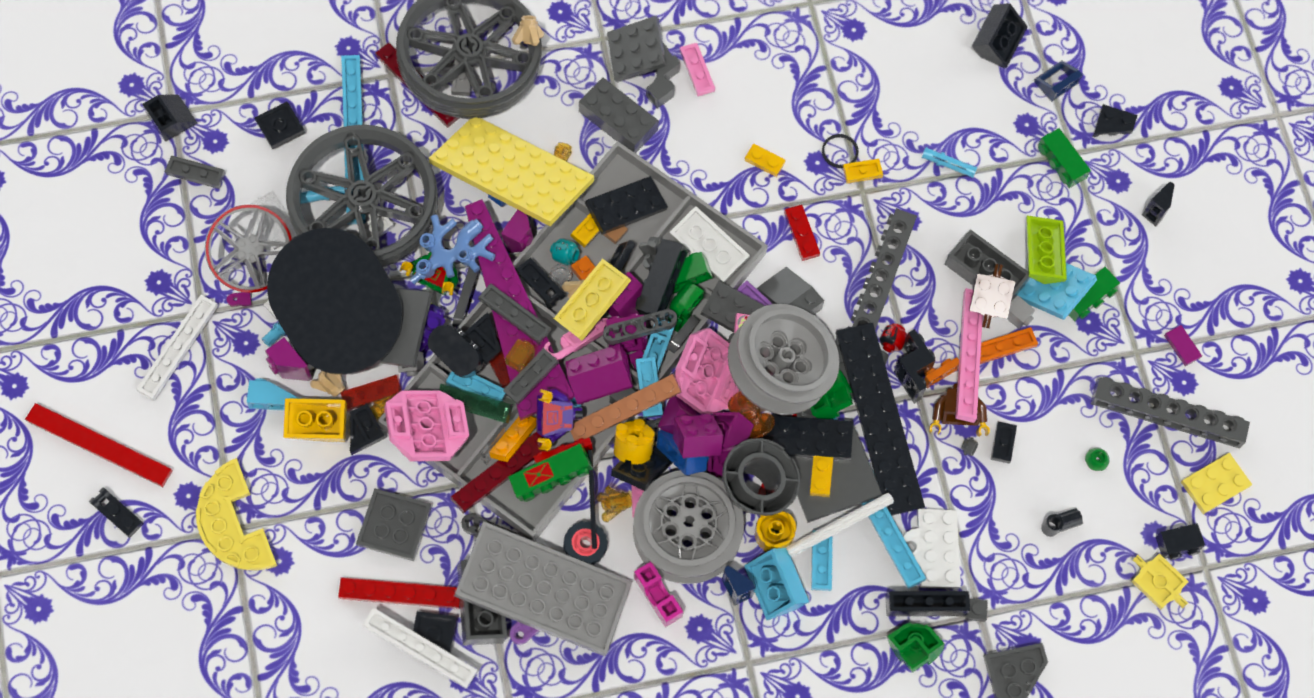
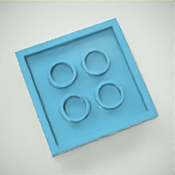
M1066 263L1067 280L1065 282L1043 284L1030 278L1017 296L1029 305L1065 320L1095 284L1097 277Z

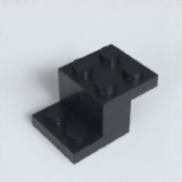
M914 329L907 334L903 346L907 355L899 359L894 374L915 404L921 400L927 388L923 377L926 376V372L932 369L936 360L931 349L928 350L923 336Z

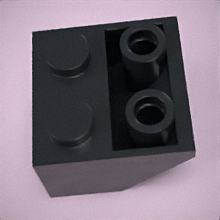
M178 94L157 95L142 104L146 114L165 142L197 124V121Z

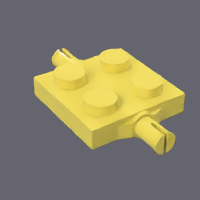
M1158 554L1147 563L1139 555L1132 560L1141 569L1131 582L1160 610L1173 600L1182 609L1188 604L1180 593L1189 581L1163 556Z

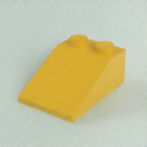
M285 398L283 438L321 442H345L346 401Z

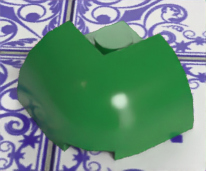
M686 283L669 305V309L673 310L677 315L674 329L677 333L688 321L693 309L703 299L704 291L691 283Z
M840 370L833 386L810 408L812 415L818 419H834L839 417V411L853 404L850 395L852 390Z
M910 622L887 636L888 643L899 661H903L912 673L926 663L930 665L935 661L945 646V643L927 624H911Z

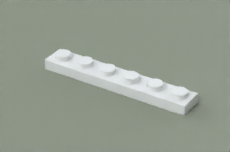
M200 295L136 390L152 400L156 399L217 309L218 304Z
M373 608L363 623V627L466 689L478 672L472 666Z

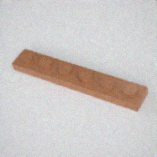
M671 374L573 423V428L570 432L574 441L580 438H591L682 393L674 374Z

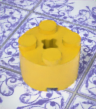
M642 419L618 424L614 440V455L616 458L623 462L625 460L631 461V464H642L649 461L654 446L655 433L653 429L646 425Z
M784 511L775 515L760 516L755 527V540L764 552L775 548H786L793 542L796 533V523L793 517ZM772 529L779 531L778 534L772 532Z

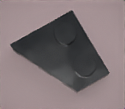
M1103 104L1092 137H1099V135L1109 134V136L1132 134L1138 115Z
M487 312L465 331L466 336L464 337L469 342L471 340L480 347L478 351L482 354L483 362L486 365L501 353L490 315Z
M368 403L350 412L349 451L351 455L385 439V435Z

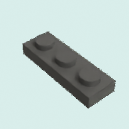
M171 155L165 169V174L219 189L225 176V170Z
M543 348L509 383L503 392L519 405L559 363L558 360Z

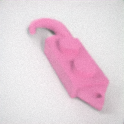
M601 318L583 341L569 331L562 335L560 339L561 351L557 353L549 352L550 342H547L543 348L554 358L560 360L602 336L606 326V319L608 318Z

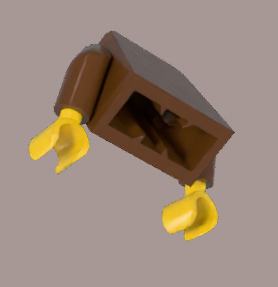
M955 383L953 388L947 389L946 395H942L934 405L932 417L934 423L929 428L930 434L932 427H937L939 429L938 435L940 434L941 425L939 422L942 421V424L979 426L980 423V427L976 430V435L980 437L981 429H984L985 436L990 433V429L986 425L987 407L979 397L977 419L974 423L955 419L958 383Z

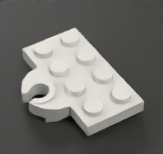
M696 206L669 232L675 240L687 248L688 254L686 258L692 253L702 252L707 258L711 273L723 283L750 258V255Z
M918 509L917 528L905 533L903 538L906 543L914 546L912 554L926 577V581L920 583V588L959 589L961 581L957 510Z

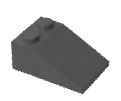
M788 267L783 268L757 287V290L772 304L793 305L808 311L812 315L822 310L824 300L815 289Z

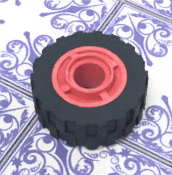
M580 521V523L573 524L567 530L563 549L566 555L590 565H595L604 557L608 540L606 539V533L596 524L597 549H592L591 521ZM582 540H587L590 542L591 546L588 548H583L580 545V542Z

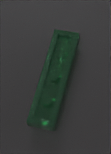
M440 384L439 391L448 394L455 400L458 399L464 402L466 412L509 423L513 404L450 385Z

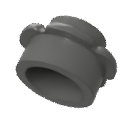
M974 438L966 439L962 445L964 455L973 456L977 450L978 442L974 441Z

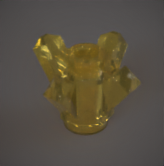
M609 485L605 488V493L600 492L597 495L598 502H601L602 509L605 510L601 515L602 520L607 523L619 513L632 506V499L628 492H620Z

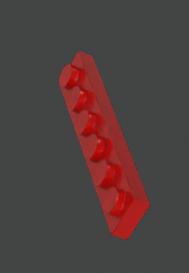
M352 578L340 579L339 599L459 609L460 607L459 598L454 596L457 587Z

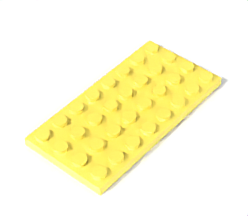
M477 117L469 119L429 157V163L548 226H551L594 182V175Z

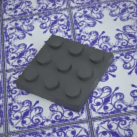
M656 15L607 32L613 76L616 82L667 66L659 18Z
M374 488L356 545L414 561L432 504Z

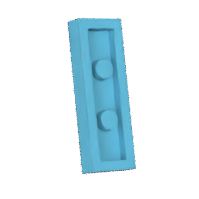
M655 357L635 359L639 390L657 382L658 375ZM662 403L643 411V418L662 416Z
M451 372L446 380V384L497 409L506 396L503 392L504 388L477 375L462 378Z
M833 536L812 546L811 590H832Z

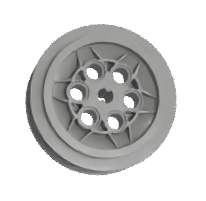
M771 304L757 309L748 316L743 325L735 332L728 348L729 371L738 389L756 406L776 414L791 415L810 409L833 386L839 371V353L829 330L814 315L793 305Z
M679 470L665 474L649 485L647 490L642 493L636 505L633 538L637 552L645 564L651 562L660 576L671 582L696 584L718 576L734 560L743 536L744 517L742 510L736 507L729 499L724 482L706 472L685 475ZM693 502L695 507L687 508L685 503ZM674 510L677 512V515L670 517L667 511ZM707 512L712 518L704 519L701 514ZM685 524H690L692 527H686ZM668 529H673L676 532V534L674 536H668L665 533V531ZM708 532L711 537L704 539L700 536V533ZM684 540H690L693 545L691 547H685L683 546L682 542Z

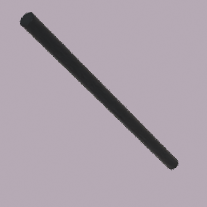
M588 450V457L593 467V450ZM592 469L589 471L592 549H597L594 472Z

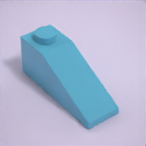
M657 318L658 326H661V321H659V318ZM675 326L650 335L642 358L655 357L657 374Z
M265 379L249 380L247 394L249 409L285 411V398L300 399Z

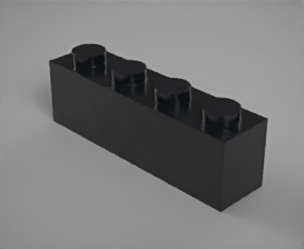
M662 239L661 243L657 246L654 262L650 264L648 277L642 285L643 290L640 297L636 300L635 309L641 315L666 310L688 254V250L683 244Z
M889 591L885 597L886 616H967L970 612L969 591Z

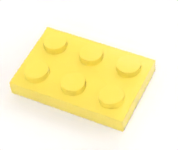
M1230 453L1181 481V484L1203 515L1252 486V483Z

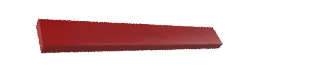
M37 403L33 405L25 418L26 422L162 488L173 472L171 468Z

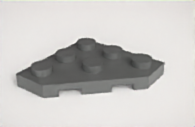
M1043 643L983 656L995 698H1028L1048 664Z

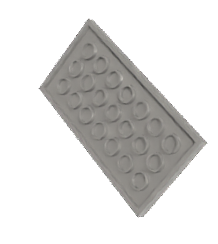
M483 521L454 596L606 656L632 581Z

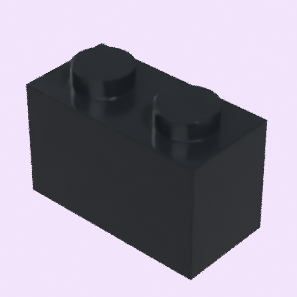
M1198 523L1162 531L1155 537L1161 555L1165 559L1170 558V560L1179 559L1183 554H1188L1189 556L1199 554L1200 550L1206 546Z

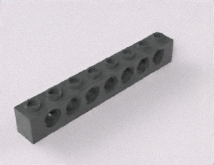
M897 208L894 215L890 213L887 224L890 226L888 230L884 229L881 240L884 242L882 246L878 245L875 256L878 258L876 262L872 261L869 272L872 274L870 278L866 277L863 285L866 291L864 295L860 293L857 301L860 307L858 311L854 310L851 321L854 323L852 327L873 323L876 330L917 215ZM894 229H899L902 233H897ZM888 245H893L896 249H891ZM882 261H888L890 265H885ZM876 277H882L884 281H878ZM870 293H876L878 297H872ZM864 309L871 310L872 314L865 313Z
M1100 377L1097 380L1090 403L1091 405L1239 449L1246 443L1250 422L1242 417H1232L1226 415L1223 411H1212L1202 405L1195 406L1182 399L1175 400L1165 394L1152 393L1145 388L1138 389L1128 383L1115 382L1108 377ZM1110 392H1115L1118 397H1113ZM1129 397L1134 398L1136 403L1131 402ZM1148 403H1152L1155 409L1149 407ZM1167 408L1171 409L1174 414H1170ZM1185 414H1189L1192 420L1188 419ZM1204 419L1210 421L1211 425H1207ZM1223 425L1228 426L1230 431L1225 430Z

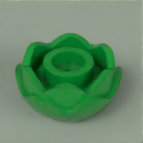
M1092 448L1086 454L1085 461L1091 470L1103 471L1109 465L1110 458L1108 453L1102 448Z

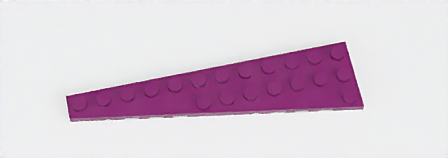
M483 199L466 205L465 210L468 222L477 219L484 227L481 229L482 232L473 239L474 245L488 234L494 238L486 246V250L494 253L495 259L490 261L478 256L486 288L491 283L537 317ZM492 310L511 382L549 341L546 336L540 344L536 343ZM550 345L548 347L549 352L554 353ZM559 363L519 405L516 404L520 420L537 414V395L543 396V393L540 392L541 389L546 391L556 389L565 394L568 400L574 399V394Z

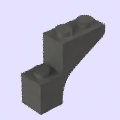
M664 43L663 47L667 66L656 69V79L646 87V97L657 109L674 97L675 86L669 79L679 73L680 68L679 59L668 51Z

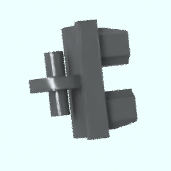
M650 237L647 243L641 242L639 245L640 250L645 256L643 266L646 270H649L650 264L654 262L657 246L661 243L659 237Z

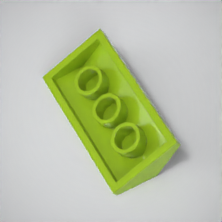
M1027 215L1028 276L1043 284L1065 282L1067 275L1064 222L1062 220Z

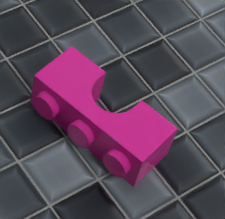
M651 562L634 571L635 581L665 628L682 618L683 610L674 596L667 592L662 583V577Z

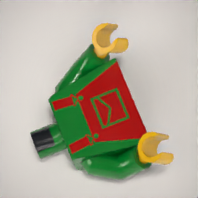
M429 252L428 255H423L412 262L404 261L400 271L406 270V276H410L411 272H413V276L416 273L417 263L422 259L429 260L432 253ZM453 263L455 276L447 278L445 268L439 267L432 277L425 278L424 280L421 278L417 283L444 296L449 291V295L452 296L453 290L459 283L458 270L455 268V263Z

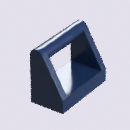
M1060 61L1036 77L1034 82L1052 102L1079 84L1083 74L1077 68L1064 61ZM1061 69L1068 76L1055 86L1045 82L1046 79Z
M726 566L722 582L734 606L751 599L755 591L753 582L732 567Z

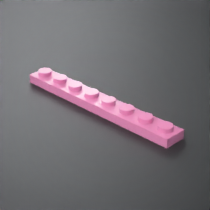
M966 288L963 294L955 419L974 423L977 419L983 315L970 311L974 290Z

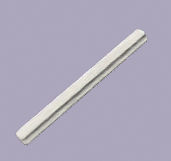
M889 493L882 495L786 547L787 552L791 557L798 555L891 505L894 502L892 496Z

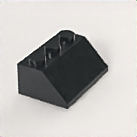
M1011 3L994 4L972 47L981 58L1002 68H1007L1028 26Z

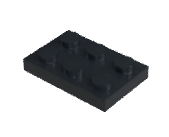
M653 446V453L649 461L642 464H631V461L625 460V462L620 461L612 469L611 476L646 491L649 485L658 479L673 463L656 446Z

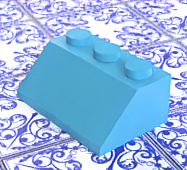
M786 548L771 549L744 565L749 579L755 586V593L766 620L790 613L809 603Z

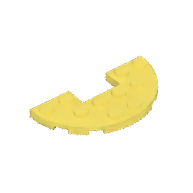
M235 458L218 468L209 481L204 484L200 492L196 508V523L199 534L209 551L229 566L252 571L276 567L277 563L264 529H259L247 535L243 534L232 502L251 494L239 462Z

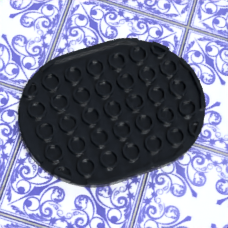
M318 228L293 238L275 257L267 282L269 303L294 349L308 364L329 374L352 375L374 367L391 352L402 328L403 308L401 299L377 256L362 239L345 230Z

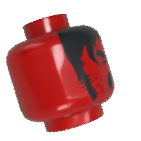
M896 323L887 325L884 328L880 337V343L885 351L893 353L903 349L907 337L905 328Z

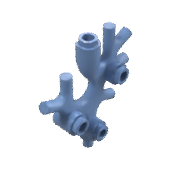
M432 215V234L425 233L420 237V245L432 253L429 260L422 259L417 263L416 273L410 280L413 284H416L421 278L423 280L430 278L439 267L445 268L447 278H452L455 276L453 263L456 260H459L464 266L470 267L475 273L480 270V267L475 262L477 256L484 257L490 261L495 259V254L486 250V246L494 238L488 234L475 246L470 247L469 242L482 232L481 229L484 228L477 219L471 220L459 232L454 248L447 250L442 246V239L457 223L452 218L442 226L440 225L438 215Z

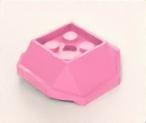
M704 328L689 336L674 372V376L682 393L676 396L700 414H712L713 412L732 408L739 391L731 377L727 356L730 343L710 328Z
M400 391L385 404L389 440L409 461H450L468 440L469 430L464 402L458 399L455 400L442 391Z

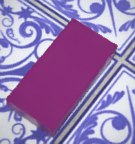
M1182 325L1164 335L1185 367L1202 357V354Z

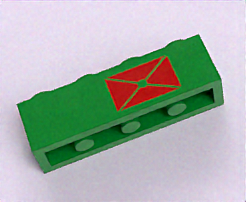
M578 444L510 475L508 478L517 499L521 502H528L533 500L535 495L548 493L559 484L566 485L570 483L574 477L587 475L593 467L585 448Z

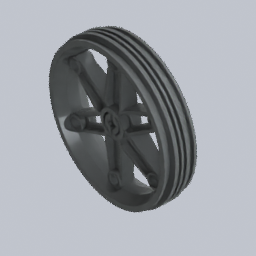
M417 0L404 16L396 38L397 64L404 82L414 96L422 103L444 115L472 119L475 117H489L506 111L518 103L534 84L540 70L542 43L540 38L537 46L527 44L528 54L527 52H521L495 42L514 22L519 26L521 17L531 15L530 12L519 0ZM463 4H480L499 11L476 28H473ZM446 7L452 33L417 28L428 15L440 8ZM458 14L467 31L466 34L461 36L459 35L455 15ZM498 23L500 26L485 41L479 37ZM429 39L453 44L452 49L426 42V40ZM410 46L443 57L423 79L411 61ZM486 51L510 57L512 61L486 56ZM453 59L459 62L458 65L441 78L438 76ZM479 64L484 83L483 86H479L471 66ZM487 67L522 72L513 84L503 91L493 94ZM465 71L477 98L454 97L438 90Z
M351 125L332 130L320 136L300 154L288 179L286 204L291 224L297 236L318 228L340 229L356 219L361 239L369 247H376L372 251L377 256L381 265L386 267L411 254L420 245V237L425 233H429L432 227L431 216L437 213L438 192L436 178L430 163L420 149L409 139L393 130L380 126ZM361 144L382 146L400 154V157L369 175ZM352 145L357 146L356 148H349ZM345 147L348 179L312 171V168L323 157ZM354 157H358L364 180L355 182ZM404 162L410 163L409 165H403ZM414 169L417 171L424 188L423 207L389 193ZM392 171H398L380 189L374 184ZM307 178H312V179H313V180L310 181V182H306V181H305ZM320 182H324L344 187L347 189L345 191V195H343L328 188H325L323 186H320L319 184ZM302 188L336 201L310 225L307 224L301 210ZM380 199H382L397 206H400L402 208H405L406 210L405 212H401L381 207L378 205L380 203ZM347 205L351 211L329 225L326 223ZM414 212L420 213L418 216H413L412 214ZM370 213L372 237L367 238L361 214ZM377 215L414 224L408 233L398 241L380 248Z

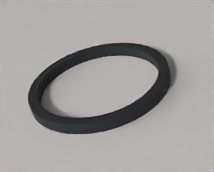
M835 134L824 141L822 156L829 165L835 168H843V165L831 162L825 154L826 144L834 138L849 140L856 150L854 159L849 163L857 160L859 154L858 145L851 137L844 134Z

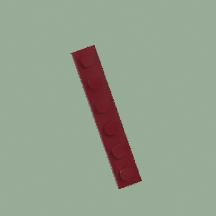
M388 42L375 52V56L408 88L398 68L396 49ZM426 106L447 128L459 119L444 115Z
M537 432L533 433L521 444L508 462L501 460L495 462L451 496L452 502L464 514L509 479L508 476L517 473L534 460L533 456H536L539 452L546 451L539 450L542 443L538 442V438L544 437Z

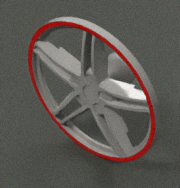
M258 205L235 206L219 215L210 226L205 240L206 261L212 274L226 287L246 293L263 291L267 289V282L265 283L259 257L277 255L280 252L264 251V246L284 247L292 240V237L284 221L273 211ZM255 211L245 235L222 223L225 218L236 212ZM259 212H261L262 216L258 225L256 235L252 234V232L256 224ZM265 214L279 225L286 243L259 240ZM221 225L238 238L236 241L232 240L217 227ZM215 231L234 247V250L216 266L211 256V242ZM233 257H237V261L229 265L221 272H218L219 268L225 265ZM245 262L255 286H239L231 283L222 275L238 264ZM256 262L262 281L261 285H259L252 263Z

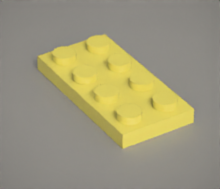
M602 258L554 319L583 341L631 280Z

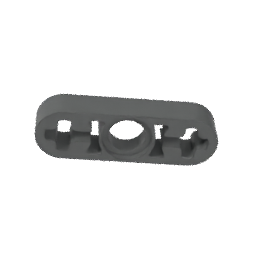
M692 315L669 343L667 349L675 353L700 320Z

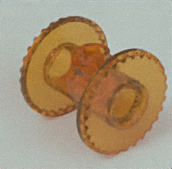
M741 391L730 398L728 402L729 411L739 412L754 425L748 439L763 437L774 428V417L767 413H761L760 407L749 401Z

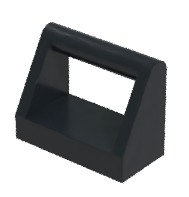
M1168 182L1151 199L1142 214L1155 227L1162 221L1171 207L1175 187L1173 182Z

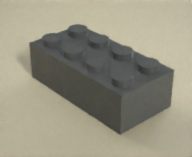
M603 77L579 101V112L635 154L658 131V119Z
M971 229L948 255L945 262L948 268L974 287L977 274L993 275L995 264H999L998 270L999 266L1003 265L1001 276L1007 280L1015 281L1012 300L1030 278L1026 269Z
M461 560L457 566L458 584L468 560ZM459 598L463 646L503 644L507 639L506 617Z

